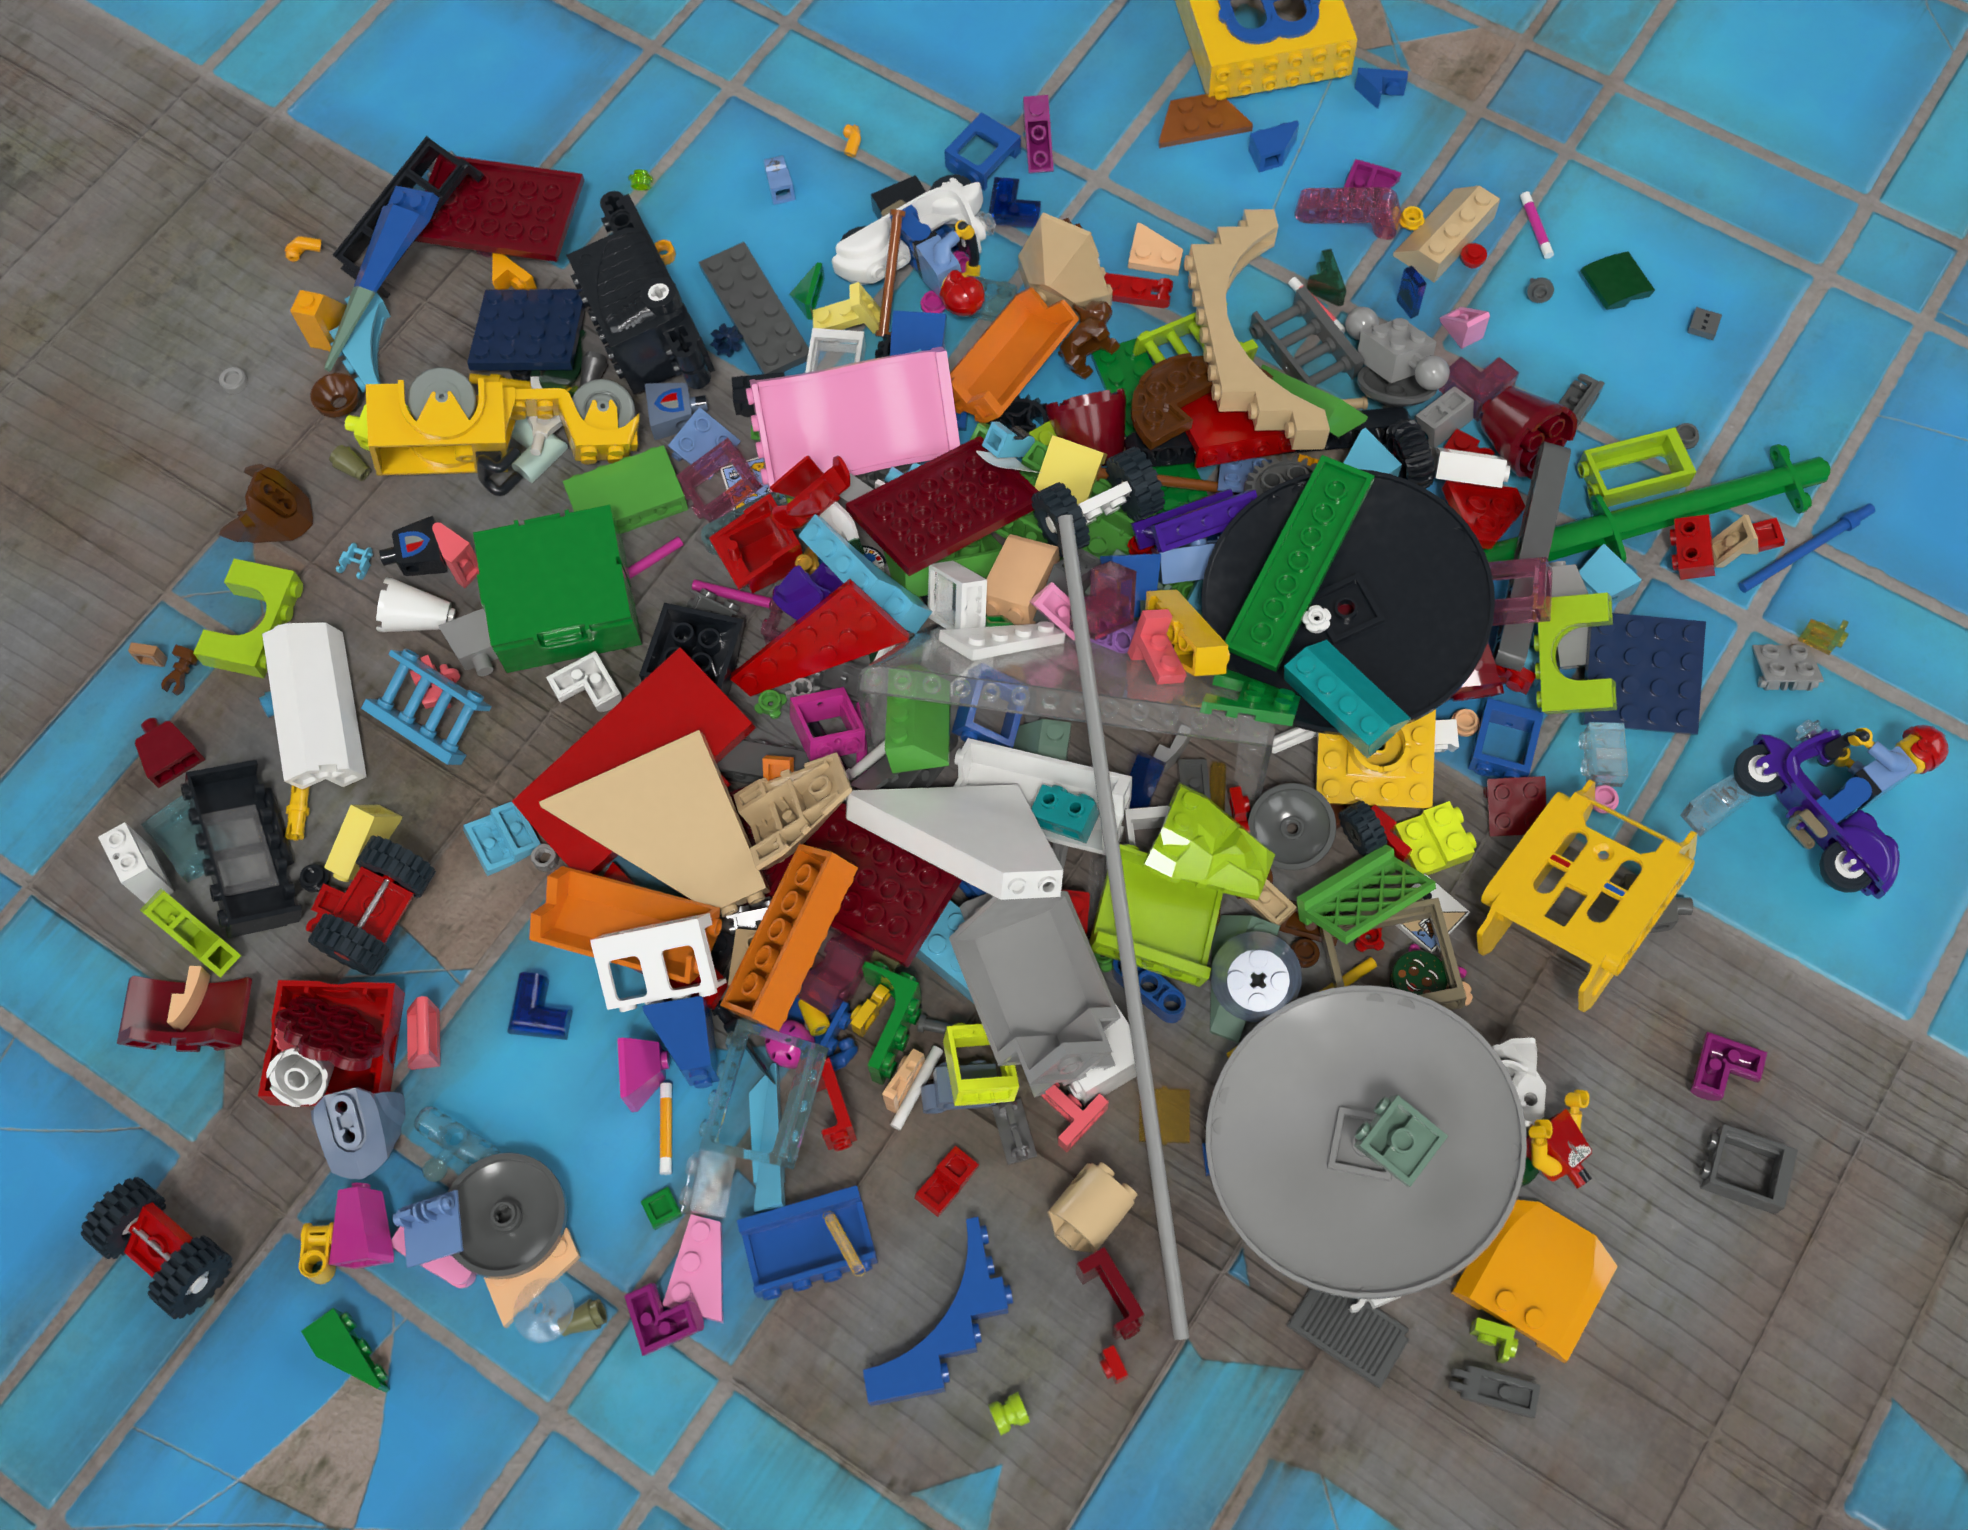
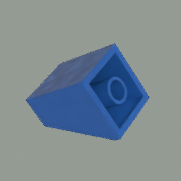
M697 996L643 1006L644 1014L690 1086L707 1088L713 1085L712 1082L720 1081L712 1013L704 997Z

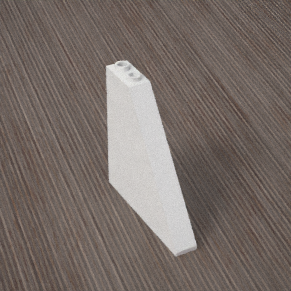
M1018 785L853 790L847 797V820L1000 900L1060 897L1063 868Z

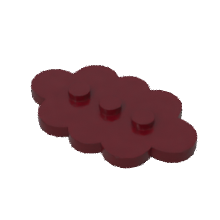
M296 997L289 1002L288 1008L282 1009L276 1014L275 1027L285 1032L284 1040L289 1044L298 1046V1053L307 1059L330 1061L334 1066L344 1070L362 1071L370 1068L372 1059L381 1056L384 1051V1039L374 1034V1027L370 1023L360 1020V1014L353 1009L342 1006H329L323 1000L317 998Z

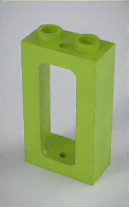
M1676 427L1584 450L1577 464L1578 474L1581 478H1584L1587 484L1589 498L1592 495L1600 494L1607 507L1687 487L1696 474L1694 465ZM1658 456L1665 458L1671 470V474L1607 490L1599 473L1600 471Z

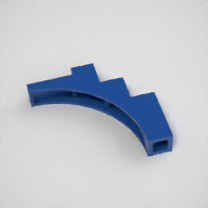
M978 1217L966 1219L968 1252L965 1271L956 1297L940 1323L923 1341L910 1351L887 1363L863 1370L867 1399L870 1406L946 1392L944 1383L950 1382L947 1362L941 1363L940 1359L976 1353V1343H981L982 1340L979 1323L972 1324V1320L1009 1313L1007 1304H1013L1010 1284L1004 1285L1002 1277L989 1278V1275H995L992 1255L985 1257L983 1245L989 1244L986 1225L980 1226Z

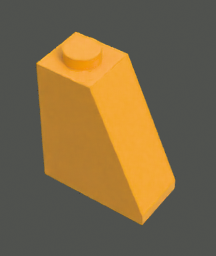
M300 290L290 312L310 347L330 351V343L334 342L329 331L340 325L347 305L323 294Z

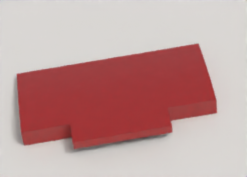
M679 647L511 802L569 868L597 875L618 854L540 806V801L698 730L705 736L717 764L756 727ZM722 776L725 785L728 788L731 784Z

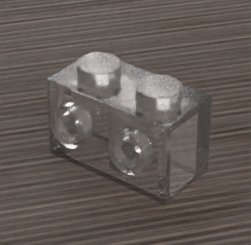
M1589 722L1585 731L1581 732L1579 737V747L1584 749L1585 758L1582 759L1581 763L1582 776H1586V783L1589 779L1594 781L1595 786L1622 787L1629 776L1624 723Z

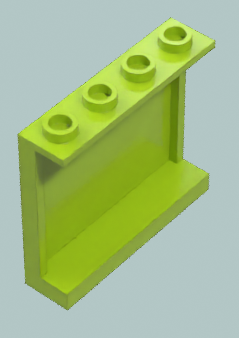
M1120 844L1137 967L1200 987L1210 976L1211 968L1207 967L1223 896L1221 888L1207 885L1205 889L1195 887L1196 882L1180 879L1178 883L1169 882L1142 868L1148 853L1139 851V848L1134 845ZM1107 870L1089 944L1094 953L1120 961Z

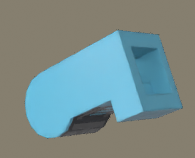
M992 422L982 446L997 458L1024 457L1034 444L1035 439L1020 426L1016 425L1008 429L1000 422Z

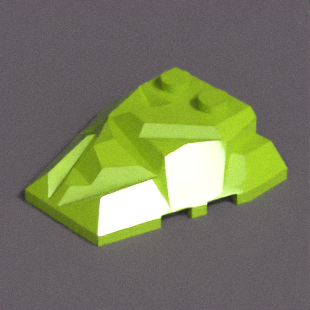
M1179 782L1169 803L1170 809L1161 831L1151 846L1142 868L1169 882L1178 883L1180 879L1196 882L1195 887L1205 889L1207 885L1220 887L1222 893L1258 900L1275 854L1210 798Z

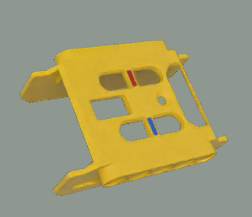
M1590 779L1581 790L1574 792L1571 797L1562 792H1557L1483 892L1481 902L1489 906L1490 911L1486 920L1477 931L1478 953L1483 956L1490 953L1513 922L1590 964V972L1578 990V1009L1582 1012L1587 1011L1596 1002L1613 976H1618L1689 877L1695 864L1693 859L1696 854L1697 833L1691 830L1685 840L1678 843L1595 801V782ZM1596 806L1663 841L1656 851L1639 854L1587 827L1586 822L1593 807ZM1581 833L1586 836L1587 843L1574 862L1562 857V854L1576 835ZM1601 851H1606L1609 857L1607 859H1600L1598 854ZM1635 861L1640 864L1642 870L1628 890L1610 882V879L1622 863ZM1553 867L1565 872L1551 892L1540 893L1536 891ZM1565 887H1568L1586 898L1567 925L1562 926L1545 917V915ZM1601 892L1620 901L1610 916L1603 922H1594L1587 916L1588 910Z

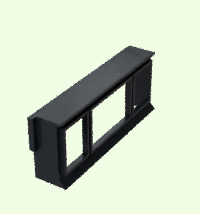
M426 136L334 252L333 256L343 264L340 269L354 280L357 279L360 268L354 263L369 245L382 207L388 205L396 186L413 189L418 184L427 192L434 193L439 197L430 219L431 221L466 175L479 183L484 174L464 159L456 158ZM440 155L456 168L438 190L423 179L422 176ZM382 286L377 290L387 298L391 295Z

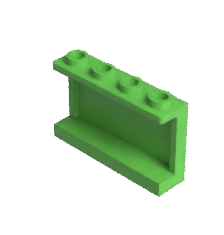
M664 445L649 448L643 453L624 457L615 463L599 466L595 470L574 475L570 479L563 481L574 512L610 504L620 534L689 510Z

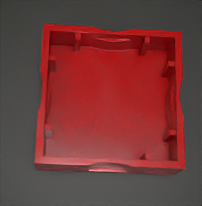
M278 980L271 1018V1040L264 1058L258 1097L269 1105L290 1106L281 1102L270 1089L272 1085L269 1077L267 1078L266 1072L270 1062L277 1054L282 1052L277 1048V1042L274 1039L276 1036V1027L274 1025L276 1014L278 1011L288 1008L289 1002L296 997L317 998L323 1000L329 1006H342L353 1009L360 1014V1020L370 1023L375 1029L374 1034L379 1035L385 1041L383 1054L372 1059L370 1068L362 1071H349L335 1066L324 1095L354 1087H359L373 1094L391 1092L405 993L396 983L352 982L347 984H328L321 981ZM320 1098L315 1104H312V1105L308 1104V1105H301V1106H316L317 1103H318L322 1098ZM339 1101L338 1107H347V1104Z

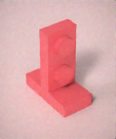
M1169 609L1142 611L1127 652L1131 660L1146 661L1157 685L1184 683L1187 675L1167 636V631L1173 618Z
M1055 1083L1045 1091V1094L1040 1096L1070 1123L1066 1130L1058 1137V1145L1067 1153L1108 1110L1109 1102L1099 1093L1082 1111L1080 1109L1082 1104L1072 1094L1066 1096L1058 1089L1060 1084Z

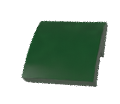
M1629 251L1604 257L1582 267L1580 270L1606 310L1625 307L1630 300L1650 297L1655 291Z

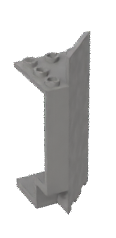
M1061 891L1060 897L1000 900L987 893L964 902L959 908L965 922L958 926V929L949 937V940L998 1066L1022 1065L1034 1098L1045 1094V1091L1055 1083L1062 1082L1063 1086L1087 1077L1086 1072L1090 1069L1103 1068L1106 1070L1116 1066L1111 1055L1112 1049L1104 1031L1121 1017L1068 891Z

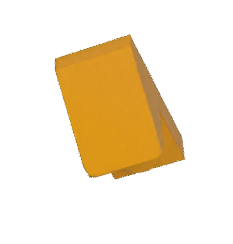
M493 253L492 283L495 289L508 290L511 286L515 290L537 289L531 274L505 255Z

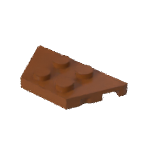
M1208 94L1171 100L1160 135L1159 148L1251 132L1253 124L1227 99L1217 100L1215 96L1209 97Z

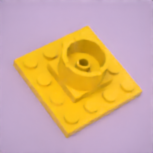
M1436 709L1422 718L1406 724L1382 745L1383 750H1377L1368 759L1343 735L1318 733L1315 790L1321 793L1329 804L1352 805L1358 801H1364L1369 806L1375 804L1378 807L1432 808Z

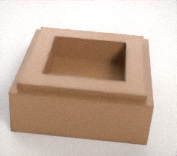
M131 642L128 652L139 664L165 667L168 659L157 646Z

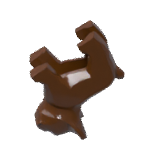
M1094 300L1086 306L1073 304V308L1080 316V324L1062 342L1058 351V355L1064 358V362L1071 368V371L1082 379H1086L1093 372L1089 365L1086 366V356L1099 349L1113 354L1120 347L1115 338H1110V332L1106 326L1113 313L1112 308L1106 301Z

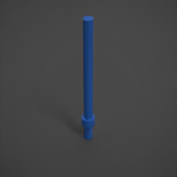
M1869 503L1856 512L1851 511L1845 514L1835 525L1739 583L1740 590L1746 593L1844 531L1853 530L1860 525V521L1875 513V507Z

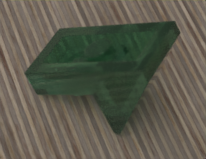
M1332 249L1322 250L1320 261L1316 264L1317 274L1309 276L1307 289L1314 296L1338 307L1343 306L1346 287Z

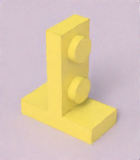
M857 282L849 285L850 299L813 310V328L843 330L864 323L874 334L876 330H879L881 308L863 286Z

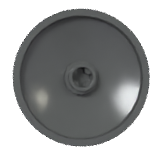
M501 1153L483 1158L465 1169L448 1191L458 1190L463 1251L452 1256L467 1270L481 1277L509 1279L524 1275L541 1265L553 1253L563 1236L567 1222V1201L564 1190L556 1176L544 1164L527 1155Z

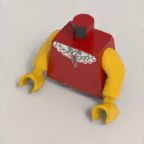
M1575 1090L1565 1096V1104L1570 1109L1567 1110L1565 1108L1548 1120L1536 1119L1534 1125L1529 1129V1135L1526 1137V1156L1532 1161V1165L1552 1182L1567 1175L1577 1189L1592 1179L1581 1164L1592 1154V1149L1582 1134V1112L1579 1110V1108H1586L1589 1104L1590 1096L1586 1090Z

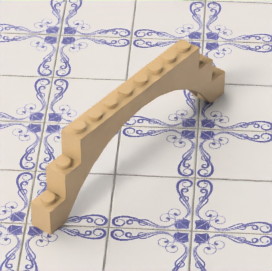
M1274 209L1244 210L1243 218L1238 221L1237 227H1218L1216 238H1212L1211 244H1191L1190 253L1185 256L1184 261L1185 271H1189L1188 286L1189 289H1193L1192 305L1197 307L1196 324L1201 326L1200 343L1205 345L1204 361L1209 364L1207 371L1208 380L1213 383L1211 391L1212 400H1216L1219 412L1248 411L1249 419H1253L1255 431L1285 430V437L1290 439L1292 450L1325 449L1330 431L1325 410L1290 393L1269 378L1248 357L1236 339L1230 324L1226 303V294L1235 277L1250 261L1274 247L1278 231V222Z

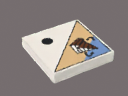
M1416 883L1411 888H1418L1421 885ZM1436 883V889L1422 897V900L1439 897L1450 935L1470 912ZM1430 918L1396 925L1424 951L1433 953L1438 946Z

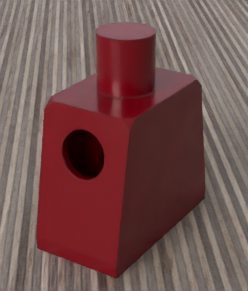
M149 718L141 724L145 734L135 740V746L147 778L158 789L206 760L170 720L160 724L156 718Z

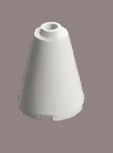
M386 577L383 583L388 584L387 591L381 590L376 621H381L382 625L376 627L377 631L440 630L439 625L455 619L456 609L451 608V602L393 578Z
M298 1046L291 1047L277 1054L270 1062L266 1072L267 1078L269 1077L272 1085L270 1087L272 1093L281 1102L292 1107L312 1105L322 1098L328 1088L335 1067L330 1061H316L301 1056L297 1051Z

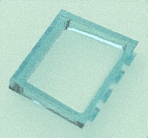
M738 1019L735 1030L730 1031L726 1038V1047L729 1050L726 1060H722L717 1068V1076L720 1080L717 1090H712L708 1098V1105L711 1107L708 1119H704L700 1125L699 1134L702 1140L699 1149L794 1170L829 1048ZM752 1034L801 1050L774 1148L769 1154L720 1144L718 1140L749 1036Z

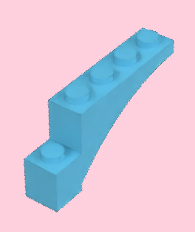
M377 292L360 317L339 357L343 355L345 358L342 363L350 375L356 374L357 378L354 380L362 393L366 391L365 384H381L378 371L379 341L385 321L391 317ZM350 296L344 299L346 304L348 303ZM339 326L329 331L333 340L335 339Z
M814 514L799 534V537L843 583L851 579L905 630L916 634L931 615L932 611L916 595L912 594L869 561L822 517Z

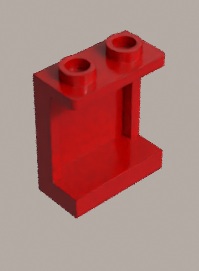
M830 1058L801 1067L800 1069L810 1094L827 1089L838 1123L835 1126L821 1130L828 1150L842 1151L851 1147V1142L857 1141Z

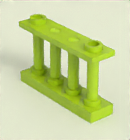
M1196 312L1152 331L1142 332L1136 339L1133 350L1134 355L1137 356L1148 351L1157 364L1165 360L1158 346L1167 342L1171 343L1178 355L1190 353L1179 338L1189 333L1193 334L1204 350V343H1200L1201 326L1196 324ZM1253 339L1244 343L1239 342L1248 357L1253 361L1258 349L1256 342Z

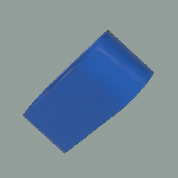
M1114 959L1113 978L1124 988L1122 972L1118 969L1121 962ZM1137 967L1142 1004L1166 1023H1176L1181 1020L1185 1011V996L1160 974ZM1149 982L1154 984L1157 989L1153 992H1146L1141 988V985ZM1173 1001L1179 1005V1009L1177 1011H1169L1164 1007V1004Z

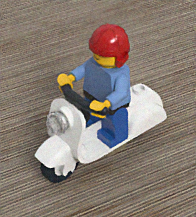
M946 175L935 181L930 191L925 192L908 203L904 200H899L881 211L882 218L868 226L851 229L843 235L840 242L836 245L837 254L832 259L834 272L850 283L859 282L861 285L875 283L885 278L892 221L890 209L906 211L905 217H902L896 271L909 263L919 272V276L924 283L943 301L947 311L960 317L974 315L981 309L985 299L982 283L978 280L981 271L979 253H982L980 242L986 239V235H993L994 227H996L995 220L991 214H986L983 211L979 212L983 203L981 184L978 182L971 183L968 178L962 175ZM942 225L954 228V231L949 232L943 238L934 230ZM956 244L959 251L966 252L970 257L969 261L966 262L965 273L961 272L959 261L951 252V248Z

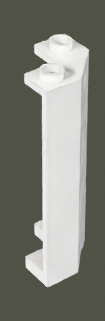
M325 622L285 623L263 633L284 782L300 789H305L326 779L345 787L367 777L343 632Z
M970 738L966 740L963 748H959L956 752L955 765H958V779L953 787L1018 785L1028 805L1032 808L1042 784L1050 787L1058 785L1065 788L1068 793L1077 796L1079 794L1090 796L1095 800L1099 810L1093 767ZM1109 771L1120 843L1125 827L1121 826L1125 808L1129 809L1131 801L1132 776ZM1100 814L1087 843L1042 829L1049 842L1105 855Z

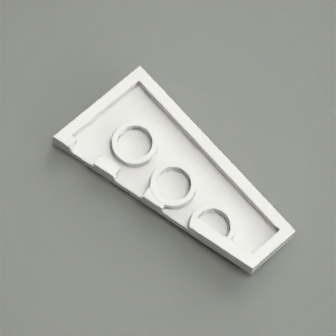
M1047 621L1038 622V624L940 630L939 634L940 642L972 661L1062 644L1065 640V632Z

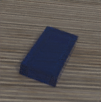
M1141 751L1138 753L1129 775L1132 776V794L1129 809L1150 806L1166 766L1165 762Z

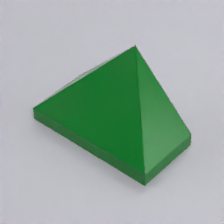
M817 262L789 294L809 320H813V310L816 309L825 279L823 265L820 262Z

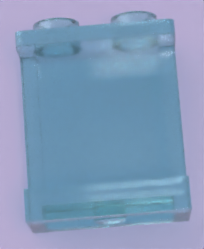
M181 795L141 825L174 865L176 872L189 883L191 880L197 879L204 874L202 859H205L203 850L198 851L195 841V834H198L196 825L191 826L188 817L189 801H184ZM219 825L207 827L214 852L235 848Z

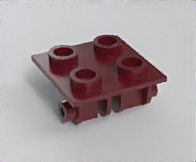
M1545 776L1487 779V787H1484L1483 790L1484 798H1488L1489 837L1525 835L1547 806Z

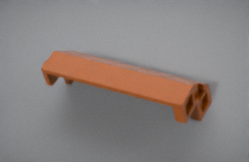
M1032 287L1017 293L950 372L955 412L959 414L963 411L970 413L980 423H987L999 418L1079 321V317L1065 300H1061L1047 306Z
M561 866L547 876L546 903L531 913L529 940L594 958L590 940L603 934L710 913L712 925L706 927L705 932L711 953L716 938L721 931L722 920L719 919V907ZM687 945L664 950L663 957L669 979L690 984L700 975L695 953L691 946ZM636 956L611 961V963L642 971L640 960Z

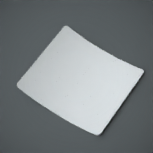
M976 451L985 461L994 466L1037 472L1024 466L1016 457L997 458L991 452Z

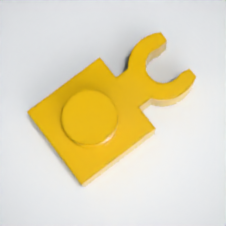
M879 984L870 1000L867 999L863 1006L859 1004L851 1014L850 1019L852 1021L850 1024L852 1030L862 1038L880 1014V1009L891 997L888 988Z

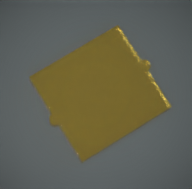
M1163 1086L1162 1089H1154L1162 1145L1166 1146L1167 1143L1189 1144L1190 1090L1168 1089L1166 1086ZM1139 1097V1142H1146Z

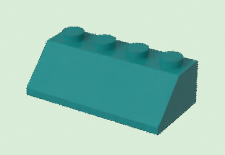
M1327 640L1305 647L1284 666V680L1367 759L1411 720L1404 711Z

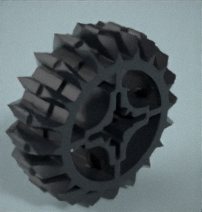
M1018 394L999 418L987 422V424L991 425L992 422H1000L1008 429L1017 425L1029 433L1037 428L1036 424L1032 422L1033 420H1036L1040 425L1049 421L1045 408L1047 403L1041 404L1039 397L1031 400L1029 394L1025 398H1021Z
M1403 419L1395 422V424L1387 428L1385 435L1387 442L1385 446L1402 464L1398 477L1409 480L1424 488L1430 487L1435 477V467L1433 465L1434 458L1431 454L1432 449L1429 447V440L1426 439L1425 432L1414 419L1405 421Z

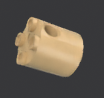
M1102 1162L1098 1166L1094 1163H1087L1047 1212L1051 1219L1055 1237L1071 1250L1095 1253L1135 1204L1134 1199L1137 1197V1193L1127 1184L1123 1183L1121 1185L1113 1178L1115 1175L1113 1170Z

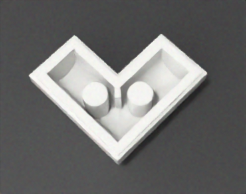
M596 651L546 677L560 703L586 690L599 712L613 709L622 700L619 690Z

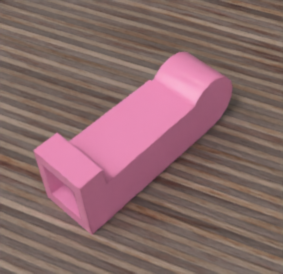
M400 1226L391 1242L393 1249L406 1257L404 1227ZM450 1255L420 1264L423 1268L460 1289L471 1286L476 1279V1274L467 1270Z

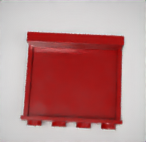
M1211 392L1181 408L1193 419L1192 428L1185 432L1196 451L1195 468L1296 451L1292 450L1290 439H1286L1285 430L1255 431L1253 419H1249L1248 411L1219 412L1216 400H1212Z

